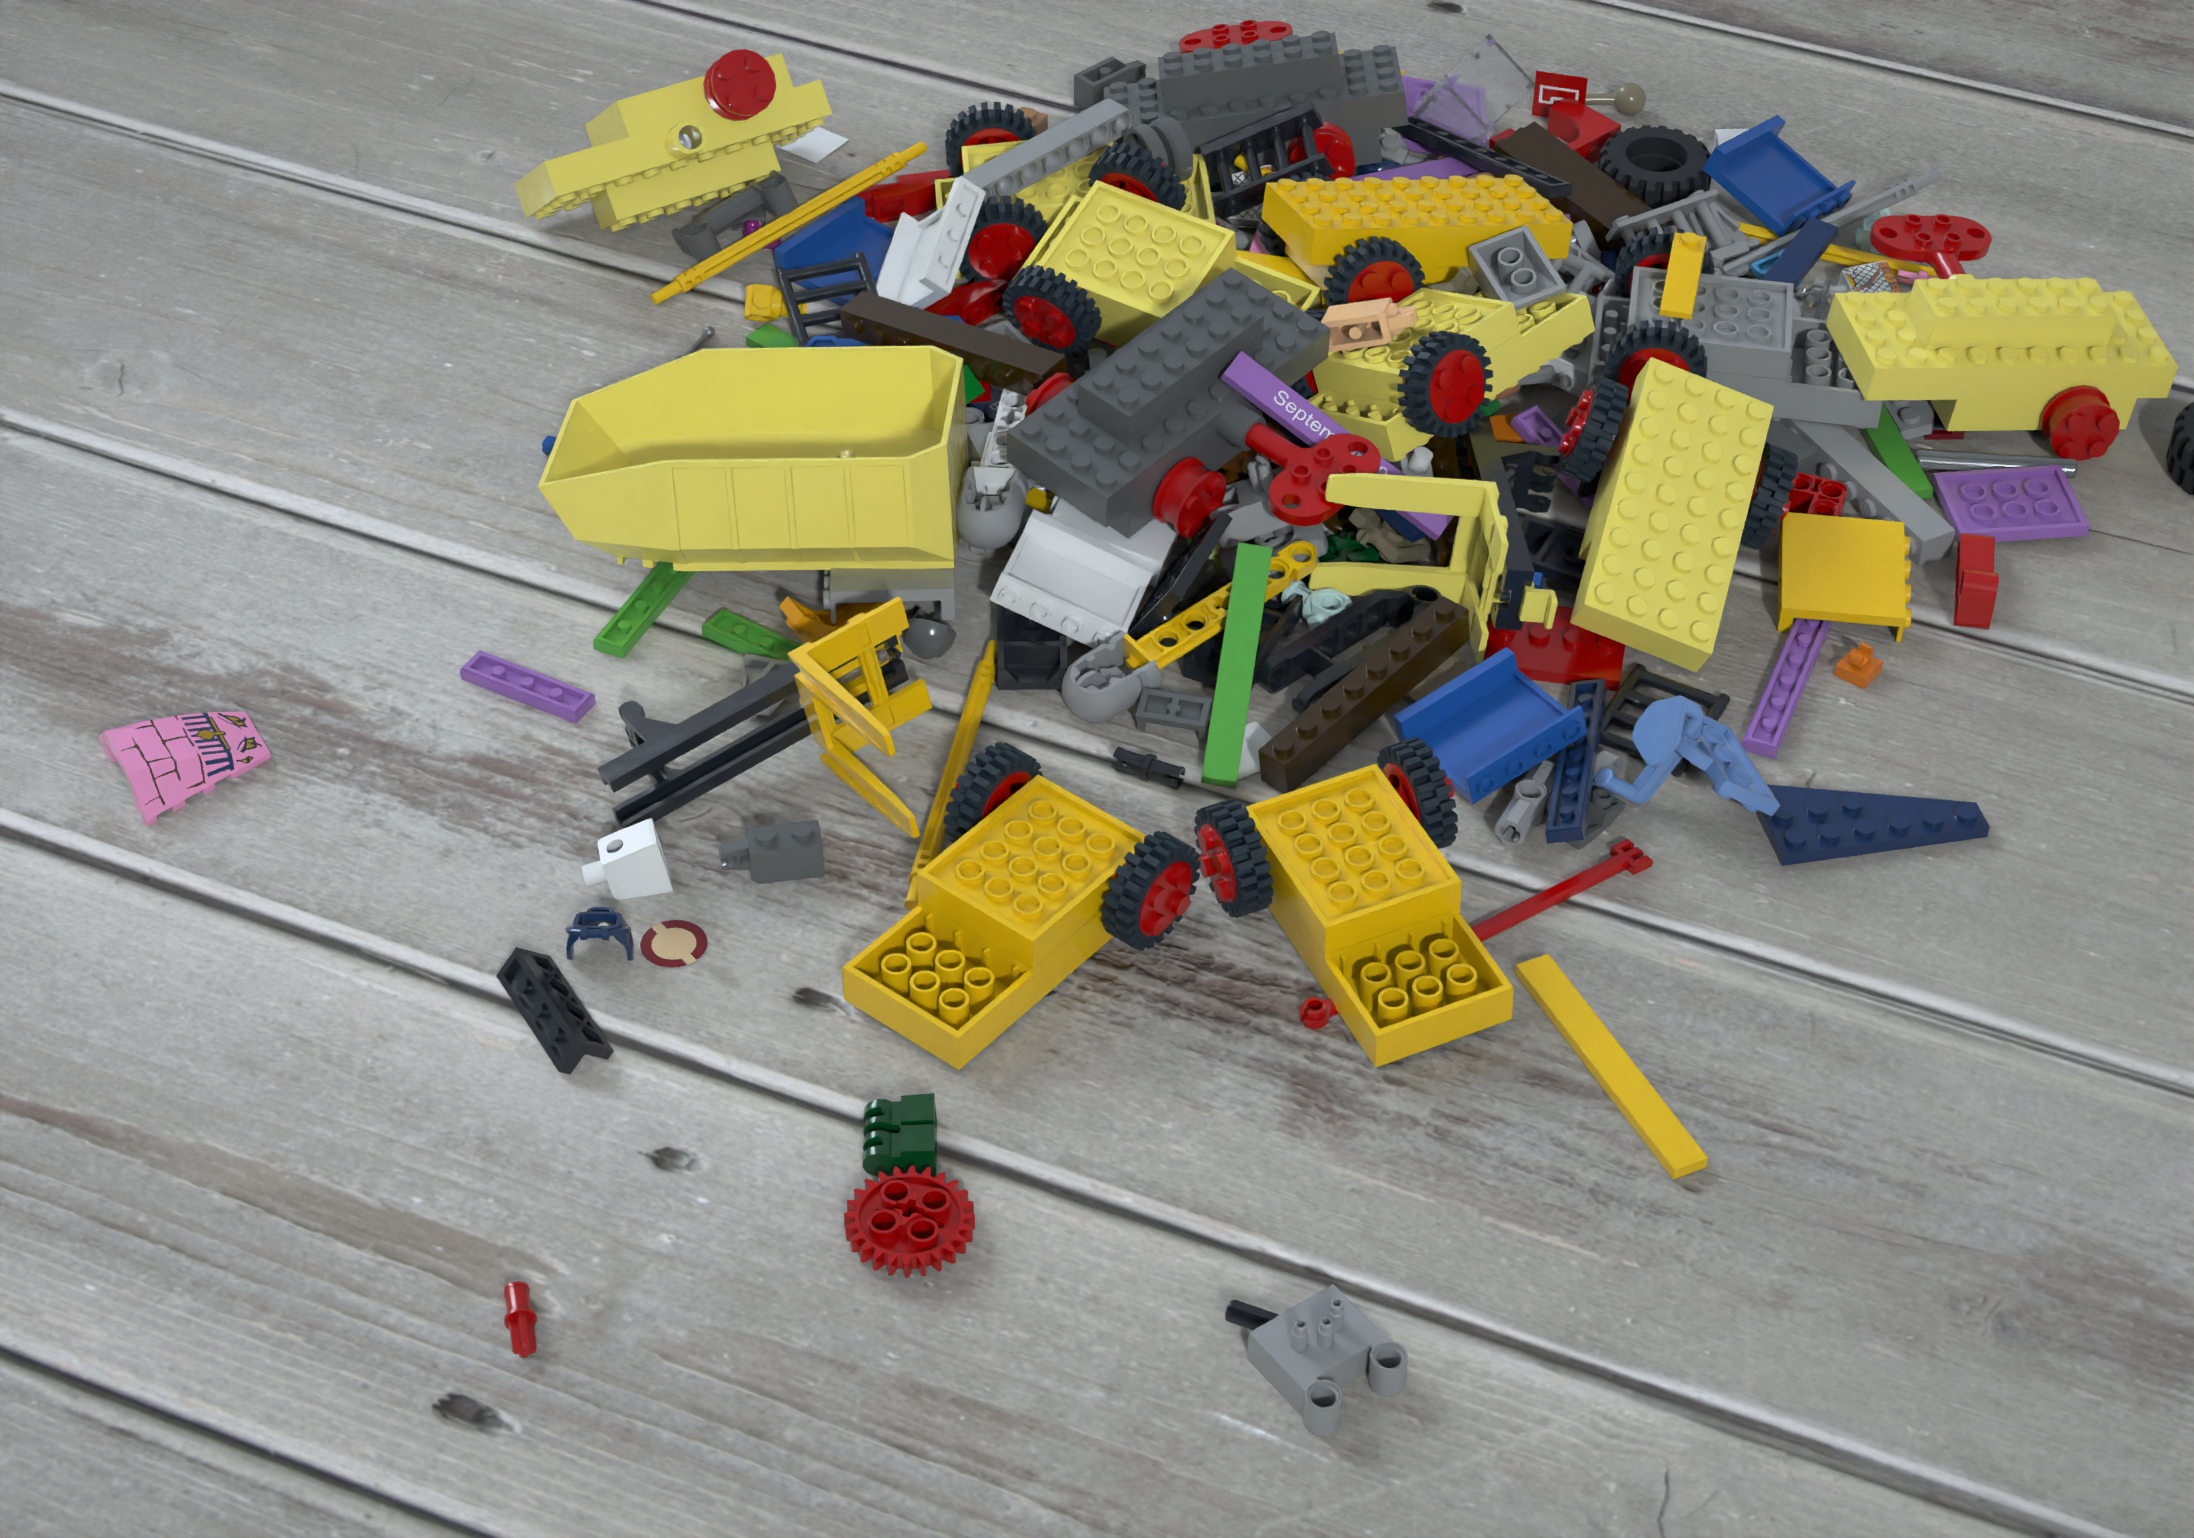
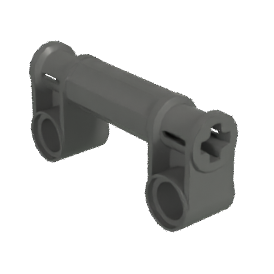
M772 170L767 178L757 184H749L702 214L694 217V221L680 230L674 229L672 235L683 253L690 255L698 262H702L722 251L716 238L720 233L763 208L774 214V216L786 215L798 206V202L786 177Z

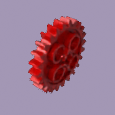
M914 1165L910 1166L907 1174H902L898 1167H894L893 1176L890 1177L880 1171L878 1172L879 1181L877 1183L873 1180L865 1179V1190L855 1188L854 1200H847L844 1225L846 1241L851 1242L852 1253L860 1252V1262L862 1263L873 1259L874 1271L879 1270L884 1265L888 1266L889 1276H892L897 1269H903L905 1278H909L912 1269H918L922 1276H926V1267L932 1266L940 1272L942 1271V1260L951 1264L956 1263L955 1252L965 1254L966 1243L973 1241V1230L975 1229L973 1201H968V1191H959L958 1180L946 1183L945 1172L938 1174L935 1178L931 1177L930 1167H927L922 1174H916Z

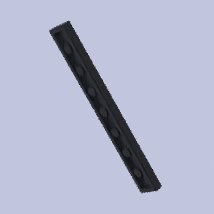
M1408 116V125L1391 127L1394 131L1501 178L1509 174L1520 176L1524 182L1530 187L1535 188L1536 192L1544 197L1556 198L1571 196L1573 185L1419 117Z

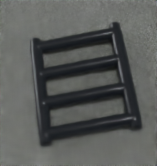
M863 252L856 253L854 258L788 271L780 267L775 271L798 347H804L811 339L808 338L805 327L841 320L840 308L801 315L798 305L857 294L862 291L879 296L868 261ZM858 270L861 279L794 293L791 284L792 282ZM843 331L821 335L836 336L837 339H851L845 337Z
M1637 664L1604 709L1599 744L1644 760L1633 741L1606 732L1612 723L1633 731L1639 718L1621 712L1625 703L1646 710L1652 702L1659 701L1635 692L1634 690L1639 683L1674 696L1681 695L1697 704L1708 707L1709 710L1705 715L1716 721L1720 719L1727 708L1730 697L1724 693L1716 696L1648 672L1644 665ZM1683 757L1671 774L1675 777H1680L1690 762Z

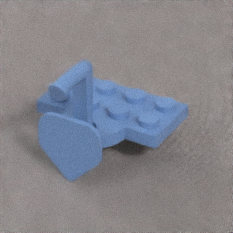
M1681 695L1652 702L1636 722L1632 739L1647 766L1633 784L1615 777L1613 771L1609 768L1599 771L1594 780L1598 787H1603L1607 791L1632 803L1643 804L1652 798L1684 757L1693 765L1699 767L1714 784L1712 789L1723 799L1730 800L1733 798L1751 812L1756 813L1759 810L1770 816H1773L1780 807L1779 802L1732 729L1704 715L1702 708L1697 703Z

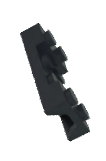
M1526 515L1521 527L1534 571L1543 573V577L1579 589L1586 564L1585 560L1578 558L1584 533Z
M997 604L998 690L1062 689L1063 678L1067 671V636Z
M1296 594L1285 604L1272 600L1264 602L1251 690L1256 684L1255 674L1260 664L1268 657L1282 635L1289 636L1301 619L1303 595ZM1225 628L1184 655L1183 677L1216 687Z

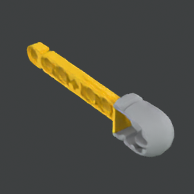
M1296 541L1277 552V556L1271 557L1269 572L1278 570L1284 573V576L1279 579L1268 577L1264 602L1288 588L1293 579L1299 581L1315 570L1317 566V549L1313 544L1306 541ZM1297 554H1306L1311 559L1306 562H1297L1293 557ZM1232 581L1135 641L1122 631L1109 639L1108 644L1103 643L1077 659L1068 667L1062 682V696L1069 710L1082 720L1094 723L1105 722L1138 703L1143 687L1160 689L1162 680L1159 670L1225 628L1228 609L1225 610V608L1229 605ZM1191 621H1200L1205 626L1199 630H1192L1186 625ZM1164 638H1173L1178 643L1172 647H1164L1159 642ZM1125 663L1133 673L1126 676L1118 666Z

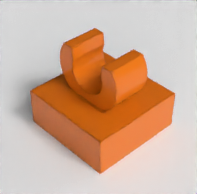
M1861 642L1859 649L1853 647L1836 664L1834 675L1859 688L1865 689L1881 673L1883 661L1873 657L1874 647Z

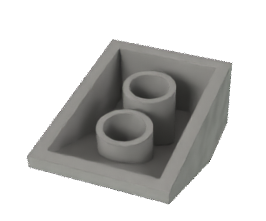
M1527 225L1468 247L1470 270L1473 277L1480 284L1479 287L1483 294L1489 299L1513 302L1515 311L1567 291V286Z

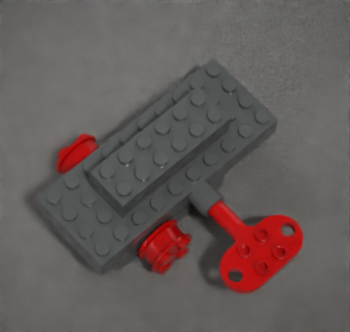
M1245 20L1240 25L1228 26L1227 24H1217L1211 29L1190 33L1180 39V52H1169L1162 57H1158L1159 80L1144 78L1137 83L1115 82L1110 84L1109 87H1104V100L1108 98L1113 99L1135 114L1133 127L1141 124L1149 125L1153 120L1165 116L1173 117L1186 133L1192 154H1201L1200 147L1311 100L1321 115L1324 125L1313 130L1318 154L1324 152L1334 167L1335 174L1327 176L1333 181L1337 178L1352 177L1355 166L1382 162L1378 129L1408 125L1405 90L1395 46L1378 45L1372 50L1366 51L1349 49L1344 51L1343 54H1339L1335 32L1317 31L1311 36L1299 37L1298 35H1293L1290 24L1282 21L1257 22L1255 20ZM1124 136L1116 139L1113 143H1118L1121 146ZM1301 136L1285 142L1290 166L1307 159ZM1273 147L1257 154L1260 167L1272 165L1279 171ZM1206 163L1209 186H1215L1214 183L1221 182L1218 171L1213 172ZM1234 164L1230 165L1231 174L1243 171Z
M1232 267L1075 381L1069 374L1060 372L1048 378L1038 389L1032 390L1027 396L1026 406L1028 407L1025 411L1024 419L1007 431V462L1104 527L1110 526L1128 539L1155 518L1161 523L1173 524L1175 531L1183 538L1195 537L1211 522L1210 513L1224 506L1222 501L1227 487L1226 478L1217 470L1242 450L1249 451L1253 449L1284 469L1270 483L1268 494L1269 507L1279 520L1290 525L1304 527L1320 524L1345 506L1344 504L1326 501L1325 492L1330 474H1379L1381 455L1378 448L1371 441L1352 434L1331 435L1314 447L1301 448L1266 426V419L1263 417V411L1220 379L1237 355L1243 351L1290 387L1327 359L1329 352L1331 328ZM1358 451L1364 453V455L1356 456L1351 454V452ZM1295 504L1299 507L1292 509L1287 508L1284 505Z

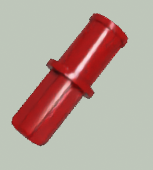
M516 1281L504 1287L503 1293L507 1308L504 1324L510 1331L512 1352L519 1354L520 1358H527L528 1354L535 1353L537 1349L534 1331L537 1316L534 1310L531 1309L530 1288L528 1284Z

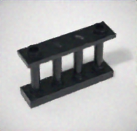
M1311 100L1200 147L1202 157L1213 172L1218 171L1223 194L1212 198V202L1224 219L1236 216L1245 210L1262 204L1264 202L1267 182L1290 179L1293 175H1297L1302 179V173L1307 172L1313 177L1315 173H1319L1324 177L1335 174V169L1324 152L1318 154L1313 130L1324 125L1321 115ZM1301 136L1307 159L1290 166L1285 142ZM1273 147L1279 171L1262 177L1257 154ZM1241 154L1246 159L1251 182L1235 189L1230 165L1234 164L1235 159Z

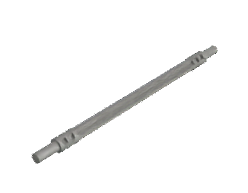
M1934 169L1915 179L1910 177L1820 220L1837 226L1838 230L1918 194L1920 189L1939 181L1941 174L1937 169ZM1801 229L1715 268L1714 275L1740 277L1750 272L1752 263L1787 248Z

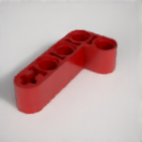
M1797 472L1796 483L1788 495L1789 501H1791L1788 512L1843 517L1847 488L1844 484L1835 480Z
M1960 533L1956 554L1954 626L1989 630L1999 582V574L1994 573L1995 537Z

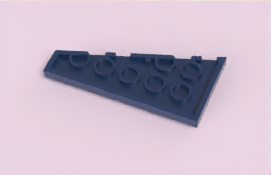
M1768 785L1780 804V807L1773 816L1759 810L1756 812L1781 866L1988 837L1990 828L1977 802Z

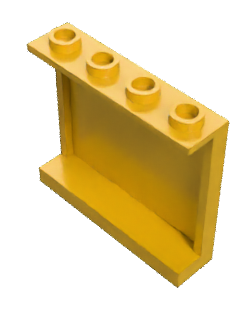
M1788 512L1783 520L1781 519L1778 535L1777 631L1790 632L1794 618L1894 626L1896 642H1901L1904 628H1910L1912 609L1906 608V604L1910 603L1911 584H1905V580H1909L1911 561L1905 560V556L1909 555L1910 536H1905L1904 522Z

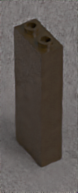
M1535 121L1524 128L1520 127L1505 140H1499L1493 150L1571 183L1573 185L1571 196L1542 197L1548 199L1549 203L1557 210L1562 211L1563 214H1570L1571 222L1574 224L1585 220L1599 250L1602 252L1614 250L1617 252V258H1619L1622 247L1626 248L1627 245L1622 237L1607 242L1605 236L1613 227L1612 223L1625 215H1628L1630 218L1654 210ZM1669 221L1659 224L1663 231L1664 226L1668 227ZM1648 229L1642 230L1646 236H1649L1650 232Z

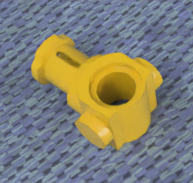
M760 284L746 286L744 318L746 320L774 322L778 321L779 317H789L781 291L778 288ZM807 303L798 305L801 315H806Z

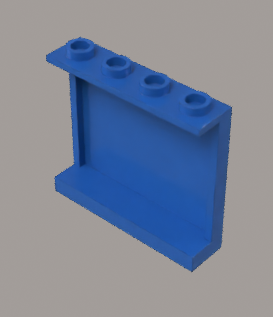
M1776 115L1715 147L1702 170L1782 238L1801 229L1810 217L1816 219L1822 215L1826 217L1836 207H1844L1852 197L1850 191L1856 182L1851 180L1837 188L1778 137L1786 121L1779 115Z
M855 195L776 247V270L783 267L788 271L854 258L856 253L863 252L876 285L895 229L866 216L865 200ZM858 270L793 283L807 290L861 279ZM859 293L827 300L843 307Z
M1507 647L1393 716L1399 742L1415 737L1419 738V740H1424L1426 747L1430 746L1433 749V757L1437 756L1439 758V769L1445 770L1453 788L1472 805L1587 734L1582 707L1578 705L1570 711L1518 670L1515 653Z

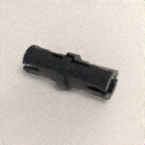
M1118 747L1113 754L1114 758H1118L1117 761L1112 760L1111 762L1113 769L1138 775L1142 781L1148 782V780H1153L1173 786L1176 789H1179L1184 781V778L1179 776L1185 775V767L1157 760L1156 755L1147 754L1144 756Z

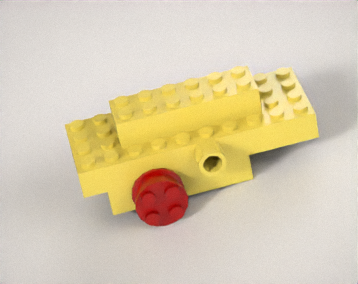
M747 49L732 50L714 61L704 76L616 101L585 124L592 145L591 148L544 161L514 185L526 218L536 216L537 220L553 216L555 212L562 210V207L565 212L582 207L581 204L591 201L601 231L611 228L612 233L629 228V225L637 223V220L639 224H644L657 219L656 217L665 214V212L667 216L684 211V208L692 206V203L694 208L706 205L711 200L719 197L721 200L726 199L749 184H757L767 178L772 170L780 172L781 168L773 146L779 144L782 147L796 142V139L802 138L807 133L814 131L815 128L824 125V119L832 115V111L821 79L793 87L782 53L763 58L760 54Z

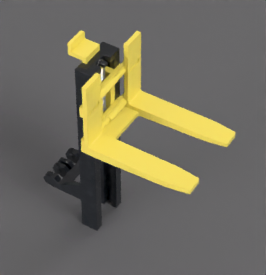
M1483 415L1482 419L1474 418L1477 425L1473 429L1467 428L1468 433L1464 434L1472 466H1462L1461 461L1457 459L1461 479L1370 473L1330 474L1328 477L1325 498L1328 502L1362 508L1459 516L1448 567L1324 562L1317 563L1315 570L1310 573L1308 582L1311 590L1334 588L1345 595L1366 597L1376 590L1402 591L1415 585L1433 587L1441 593V596L1469 609L1470 642L1476 662H1482L1489 635L1486 624L1488 614L1491 615L1495 629L1521 631L1523 621L1543 623L1545 629H1551L1558 604L1554 590L1534 588L1533 577L1535 571L1516 508H1524L1533 513L1548 512L1551 500L1542 495L1528 494V490L1530 489L1536 493L1553 492L1558 472L1554 468L1536 466L1534 463L1536 460L1542 464L1556 465L1560 461L1559 456L1561 452H1558V448L1552 446L1497 442L1490 418ZM1503 463L1518 464L1512 490L1510 489ZM1480 582H1482L1483 587L1481 601L1478 595Z

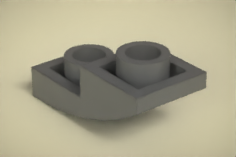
M1599 787L1592 789L1584 840L1566 843L1578 850L1613 823L1625 809L1626 803L1616 798L1606 789Z

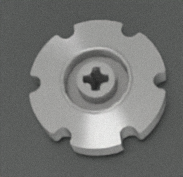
M1322 523L1305 527L1289 525L1243 542L1271 547V557L1277 556V552L1296 541L1310 542L1317 549V563H1319L1318 557L1326 554L1328 550V541ZM1238 545L1228 548L1221 547L1220 561L1229 581L1233 580ZM1297 554L1293 557L1297 562H1306L1311 559L1306 554ZM1272 570L1269 572L1268 577L1279 579L1284 576V573Z

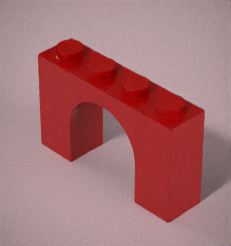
M1569 96L1550 106L1547 131L1567 142V146L1593 164L1599 161L1600 150L1605 142L1621 131V124ZM1509 128L1490 138L1489 148L1493 149L1499 140H1505L1513 135L1515 131Z

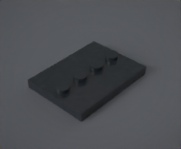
M1223 510L1170 564L1127 631V634L1135 641L1148 634L1156 625L1160 626L1167 622L1174 612L1171 609L1176 607L1185 596L1189 586L1199 574L1200 569L1233 519Z

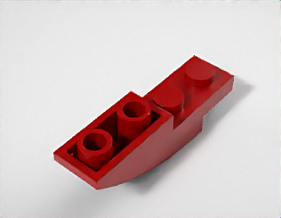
M949 169L897 176V183L873 185L856 196L865 200L866 216L880 223L899 220L903 212L913 217L936 209L935 180L956 178V176H952Z
M1004 279L990 280L952 288L950 294L923 310L941 316H960L964 323L976 326L1004 310L1002 296L1008 288V282Z

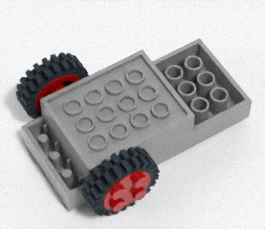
M1664 226L1663 234H1658L1657 227L1650 228L1649 236H1646L1645 232L1641 231L1637 233V241L1630 238L1627 241V247H1622L1616 262L1614 284H1616V295H1620V297L1598 295L1587 388L1597 375L1625 385L1629 390L1627 393L1628 399L1625 402L1627 407L1630 403L1636 377L1648 360L1653 357L1773 405L1772 417L1849 425L1859 429L1878 428L1883 400L1865 401L1825 325L1826 320L1792 316L1793 283L1714 275L1712 255L1710 250L1706 252L1705 247L1702 273L1692 319L1659 315L1674 239V235L1670 234L1671 227ZM1678 228L1676 233H1684L1685 230Z

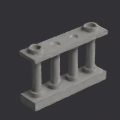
M1717 189L1707 192L1698 190L1688 196V198L1630 218L1628 215L1622 216L1612 223L1613 227L1605 236L1607 242L1622 237L1627 245V241L1630 238L1637 241L1634 233L1648 229L1650 232V228L1657 227L1658 234H1663L1659 224L1673 220L1677 229L1685 230L1684 233H1693L1685 216L1698 212L1717 247L1715 250L1710 251L1712 262H1714V269L1747 254L1750 250L1745 240L1733 244L1731 241H1727L1711 212L1709 205L1719 194Z

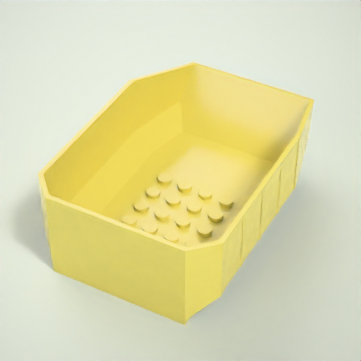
M933 345L701 349L573 399L537 487L576 540L616 556L620 565L625 563L626 558L641 559L643 567L654 568L656 566L655 562H671L675 571L955 568L960 540L956 525V505L964 472L969 467L963 358Z

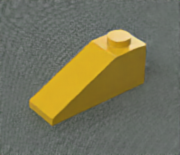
M1691 232L1675 233L1659 315L1692 319L1702 273L1707 237L1698 236Z

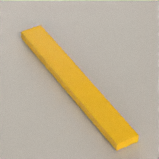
M1545 954L1516 964L1515 975L1670 1177L1674 1180L1706 1168L1708 1163L1706 1154L1549 954Z

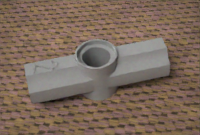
M1546 760L1531 768L1524 780L1516 784L1514 797L1495 827V834L1499 836L1502 844L1515 847L1519 843H1524L1533 827L1538 826L1542 822L1544 809L1552 794L1556 772L1555 763Z

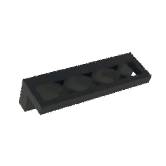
M516 947L496 977L558 1072L571 1075L585 1054L608 1060L614 1050L551 956Z

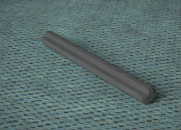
M1917 450L1915 453V458L1920 467L1926 470L1970 471L2061 465L2066 478H2075L2078 471L2077 460L2066 458Z

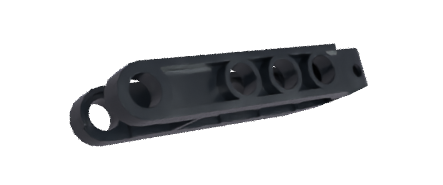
M1415 585L1402 591L1376 590L1267 657L1256 671L1255 683L1270 694H1275L1306 674L1314 677V681L1302 688L1297 697L1292 699V709L1302 714L1441 596V593L1437 589L1426 585ZM1392 627L1388 630L1387 635L1373 644L1367 643L1363 646V650L1346 660L1344 658L1337 663L1332 660V658L1380 628Z

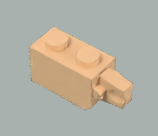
M1391 298L1329 306L1321 323L1331 328L1329 352L1385 345L1391 342L1396 334L1402 333L1403 328L1415 326L1418 314L1416 306L1397 307L1396 303H1392Z

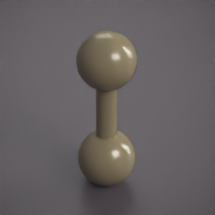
M1624 83L1616 89L1615 93L1586 94L1585 105H1614L1618 112L1630 116L1639 113L1643 109L1646 95L1639 85Z

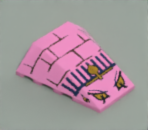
M245 711L208 712L165 717L107 730L98 737L110 762L118 761L131 785L135 806L147 827L158 821L157 815L168 809L175 812L186 805L185 800L198 792L205 795L216 789V782L225 777L232 780L271 758L270 751Z

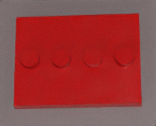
M1557 606L1551 629H1545L1543 623L1523 621L1521 631L1495 629L1490 617L1489 635L1483 661L1507 647L1515 653L1518 670L1530 680L1571 685L1572 682L1605 679L1607 690L1617 691L1620 685L1625 644L1570 623L1573 608Z

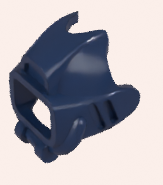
M589 908L587 912L576 914L572 925L567 926L565 932L569 934L566 946L567 960H573L574 943L579 937L580 940L601 938L602 940L609 941L610 936H614L617 941L624 945L628 961L634 960V942L631 927L628 926L622 914L614 912L613 908ZM600 923H607L609 926H598V925H599Z

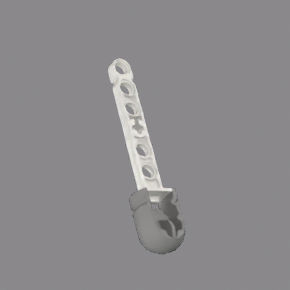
M1006 389L1002 391L993 430L988 432L980 466L968 467L964 472L957 498V531L965 542L979 549L1000 548L1010 542L1016 535L1020 527L1029 488L1025 474L1007 462V445L1002 446V444H1007V431L1024 419L1025 411L1028 407L1026 406L1027 396ZM998 463H1006L1004 465H995Z

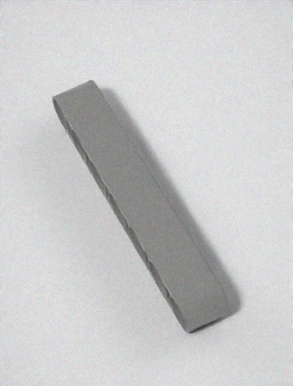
M1105 99L963 174L962 177L986 192L984 201L987 206L991 205L990 197L997 196V202L999 203L1003 201L1004 196H1012L1124 136L1128 129L1133 128L1135 114L1113 99Z

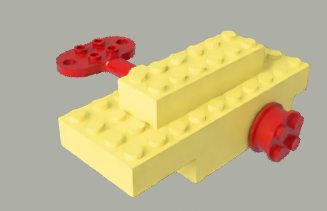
M1907 214L1881 217L1874 222L1869 236L1871 244L1877 251L1897 260L1927 263L1934 269L1938 278L1915 279L1912 290L1908 293H1890L1887 291H1880L1878 293H1860L1856 291L1834 293L1825 324L1865 401L1930 400L1946 431L2042 430L2045 437L2050 440L2056 455L2061 458L2075 459L2077 461L2104 455L2108 447L2114 442L2119 429L2127 428L2137 398H2167L2178 370L2177 363L2132 292H2103L2095 279L2087 277L2079 279H2061L2057 277L2050 279H2031L2026 277L2020 279H2000L1996 277L1975 279L1972 274L1965 273L1959 261L1979 260L1985 257L1992 241L1991 234L1983 225L1974 220L1945 214H1936L1935 216Z

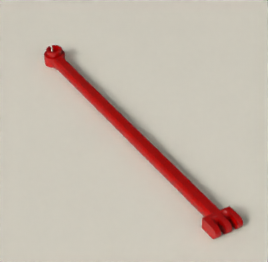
M1625 839L1611 846V858L1472 926L1471 929L1478 939L1483 942L1625 870L1635 875L1651 867L1653 860L1647 855L1643 856L1644 852L1638 847L1634 848V843L1629 839ZM1310 997L1300 1006L1299 1019L1300 1022L1304 1021V1026L1318 1029L1326 1026L1329 1018L1339 1013L1331 998L1323 1000L1319 997Z

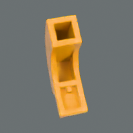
M788 596L779 607L788 617L785 622L792 628L804 644L807 642L812 644L847 625V620L862 612L867 614L887 602L842 603L837 606L836 623H831V611L812 610Z

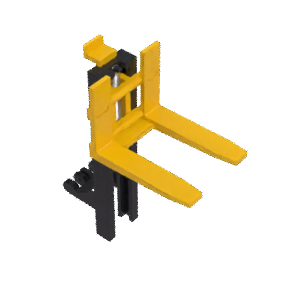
M896 597L867 614L862 612L847 620V625L812 644L807 642L787 653L791 662L678 724L645 718L644 709L638 702L632 700L624 702L618 711L622 720L627 725L625 730L633 749L597 768L601 781L604 785L609 784L610 789L614 793L646 775L655 782V785L612 808L616 822L623 829L650 818L655 822L813 734L814 740L825 750V753L820 755V760L825 766L900 830L913 839L920 836L914 814L852 754L870 743L888 757L896 754L890 731L932 708L926 683L922 678L892 695H888L889 690L909 680L904 661L900 659L903 649L899 636L903 630L909 628L902 599ZM799 691L801 697L799 699L800 704L682 770L665 766L667 763ZM871 701L872 706L866 709L863 705ZM841 719L843 721L842 723L836 725V720Z

